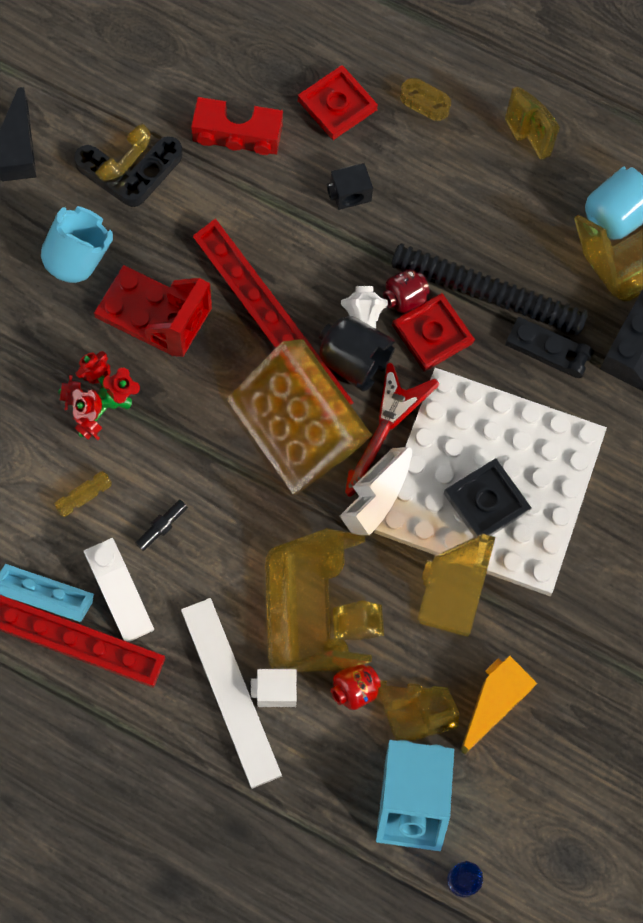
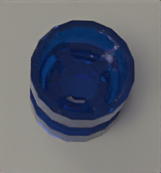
M469 861L458 863L447 875V886L450 892L460 898H466L477 893L483 884V873L480 868Z

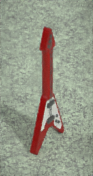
M392 363L387 364L379 415L380 424L355 470H349L345 490L348 497H351L356 492L353 486L368 472L389 431L395 428L439 387L437 379H432L411 389L404 390L401 388L394 365Z

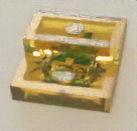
M518 86L513 88L505 115L507 124L517 141L528 137L540 160L550 157L560 129L559 124L548 109L533 95Z

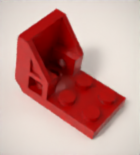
M123 265L95 310L94 315L95 318L172 356L184 357L212 309L210 283L201 278L174 280L172 285L168 287Z

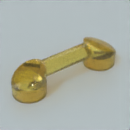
M143 123L139 124L127 135L126 139L132 147L117 163L113 158H110L95 172L102 181L113 180L124 175L147 148L150 141V130Z

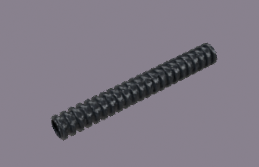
M403 243L396 248L391 263L394 269L400 267L401 271L411 269L416 273L420 272L424 277H427L429 282L433 279L435 284L439 285L441 282L446 288L452 286L454 291L460 289L462 294L470 293V297L476 295L479 296L478 299L481 301L483 298L487 299L489 304L493 301L498 307L504 305L506 310L512 308L514 313L520 311L522 316L531 315V319L539 318L541 323L547 321L549 326L555 324L558 329H561V327L566 328V332H570V330L575 331L574 335L577 336L582 332L588 316L587 310L581 312L578 311L579 308L576 306L574 309L570 308L568 303L564 306L559 300L553 302L551 297L545 299L543 294H539V296L534 295L535 291L526 292V288L518 289L516 284L510 286L507 281L501 283L499 278L493 280L491 275L482 276V272L474 273L472 268L468 271L463 265L458 267L455 262L449 264L447 259L439 260V256L433 258L430 257L431 254L428 252L422 254L420 249L416 252L411 246L405 248Z

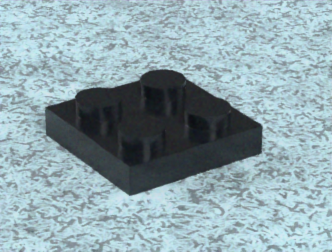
M496 458L444 490V495L479 544L530 512L532 508Z

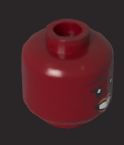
M408 269L388 278L383 297L385 300H388L390 308L394 307L398 312L406 313L426 302L427 294H429V285L422 273H416L414 270Z

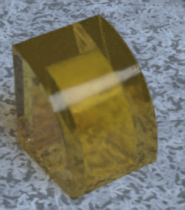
M362 600L333 608L335 639L362 640L384 636L381 604Z

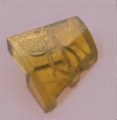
M380 681L381 686L378 692L396 741H414L458 728L460 713L448 688L437 686L425 688L419 684L408 683L407 688L387 686V681Z

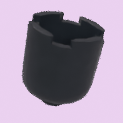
M353 316L342 317L334 322L333 325L327 324L319 336V339L322 340L320 345L321 360L329 369L362 392L367 391L375 383L371 379L378 369L381 371L385 370L395 351V347L392 346L395 343L394 339Z

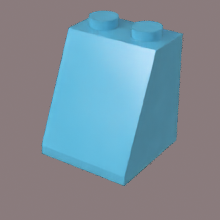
M389 740L376 834L377 843L441 851L450 819L454 749L436 744L424 745L407 740Z

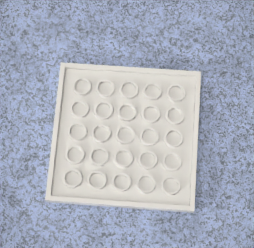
M435 368L430 380L437 379L439 387L422 402L406 447H410L412 456L405 480L393 506L377 526L374 533L551 596L607 427ZM496 458L532 508L530 512L479 544L444 495V490Z

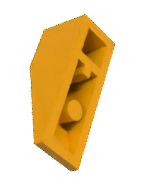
M511 656L503 662L498 658L485 671L489 676L482 685L461 747V751L464 754L476 745L537 685L536 681Z

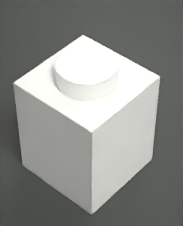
M257 669V678H251V698H257L258 707H296V669Z

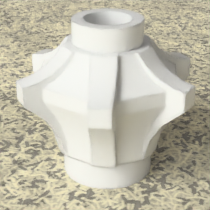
M356 286V290L351 296L341 300V305L347 310L349 316L358 318L376 329V321H378L382 310L388 305V300L380 298L373 292V286Z

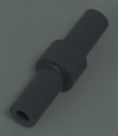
M179 499L163 516L159 514L151 522L152 526L135 544L142 551H145L160 535L165 536L173 528L171 524L188 509L187 505Z

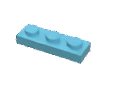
M5 564L0 571V595L78 622L83 620L92 605L93 593Z

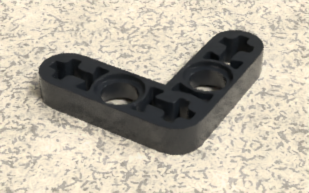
M167 136L160 139L131 172L92 145H84L78 148L74 159L80 173L125 205L136 207L144 203L179 164L183 152L181 142L177 138ZM174 148V154L169 152L165 156L164 149L171 150ZM85 157L89 159L93 157L94 164L90 161L83 163L82 158ZM149 166H155L159 169V173L154 177L145 176L143 171ZM113 170L118 173V177L114 181H106L102 178L103 174L106 171ZM138 187L137 195L134 193L130 194V196L128 195V189L133 191Z

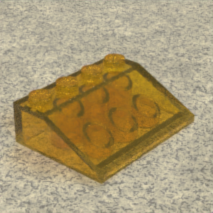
M303 339L283 341L227 398L229 404L293 495L300 493L348 458L372 436Z

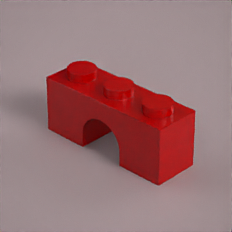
M198 97L191 126L193 142H198L204 146H224L235 151L241 149L255 151L260 155H277L283 127V110L255 106L249 121L236 124L227 119L226 101Z

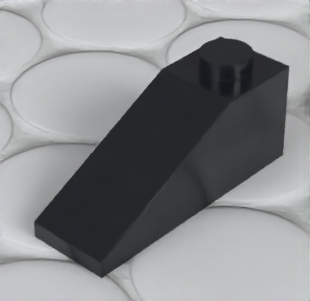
M24 87L17 89L0 128V177L2 182L37 177L28 100Z

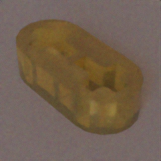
M417 78L407 79L402 84L400 99L407 107L435 121H441L449 115L451 99L446 93ZM414 90L418 91V94L415 93L413 96L408 95L409 92H413ZM438 103L443 104V106L439 107L438 109L433 108V105H437Z

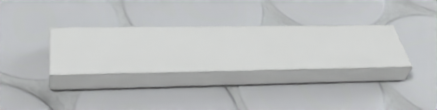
M211 598L181 609L251 789L282 777Z

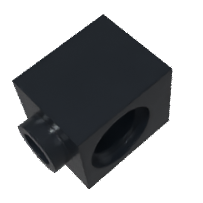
M365 163L331 171L330 183L327 184V191L330 200L336 201L338 210L372 202L373 186Z

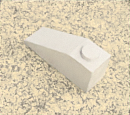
M110 538L84 550L86 559L124 641L130 642L154 631L114 539Z

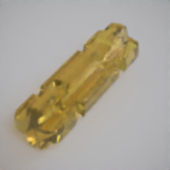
M100 471L93 476L92 481L88 479L70 491L68 497L65 498L63 496L55 501L54 505L59 514L66 517L74 511V507H81L99 495L98 491L101 490L103 492L111 487L112 482L109 476L104 471Z

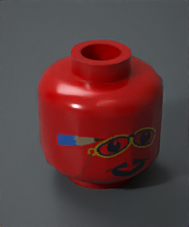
M359 662L354 663L334 675V687L331 688V694L338 705L343 704L349 710H356L377 698L378 689L381 686L380 679L371 666H365Z

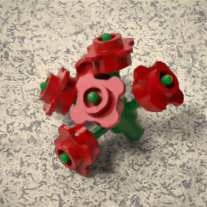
M101 351L96 355L91 352L83 356L79 361L80 368L75 373L78 378H83L84 381H89L91 384L100 383L102 387L98 394L94 390L82 391L80 389L81 382L72 381L73 375H69L68 383L62 382V386L58 390L60 401H66L64 410H68V405H72L74 408V417L72 419L78 423L75 429L79 432V437L84 436L88 440L91 436L97 440L100 439L97 434L101 431L102 427L96 421L107 408L116 409L121 407L129 409L132 405V398L129 396L131 394L136 395L140 391V385L129 376L130 372L126 368H119L115 375L109 377L111 371L110 365L106 363L108 357L105 351Z

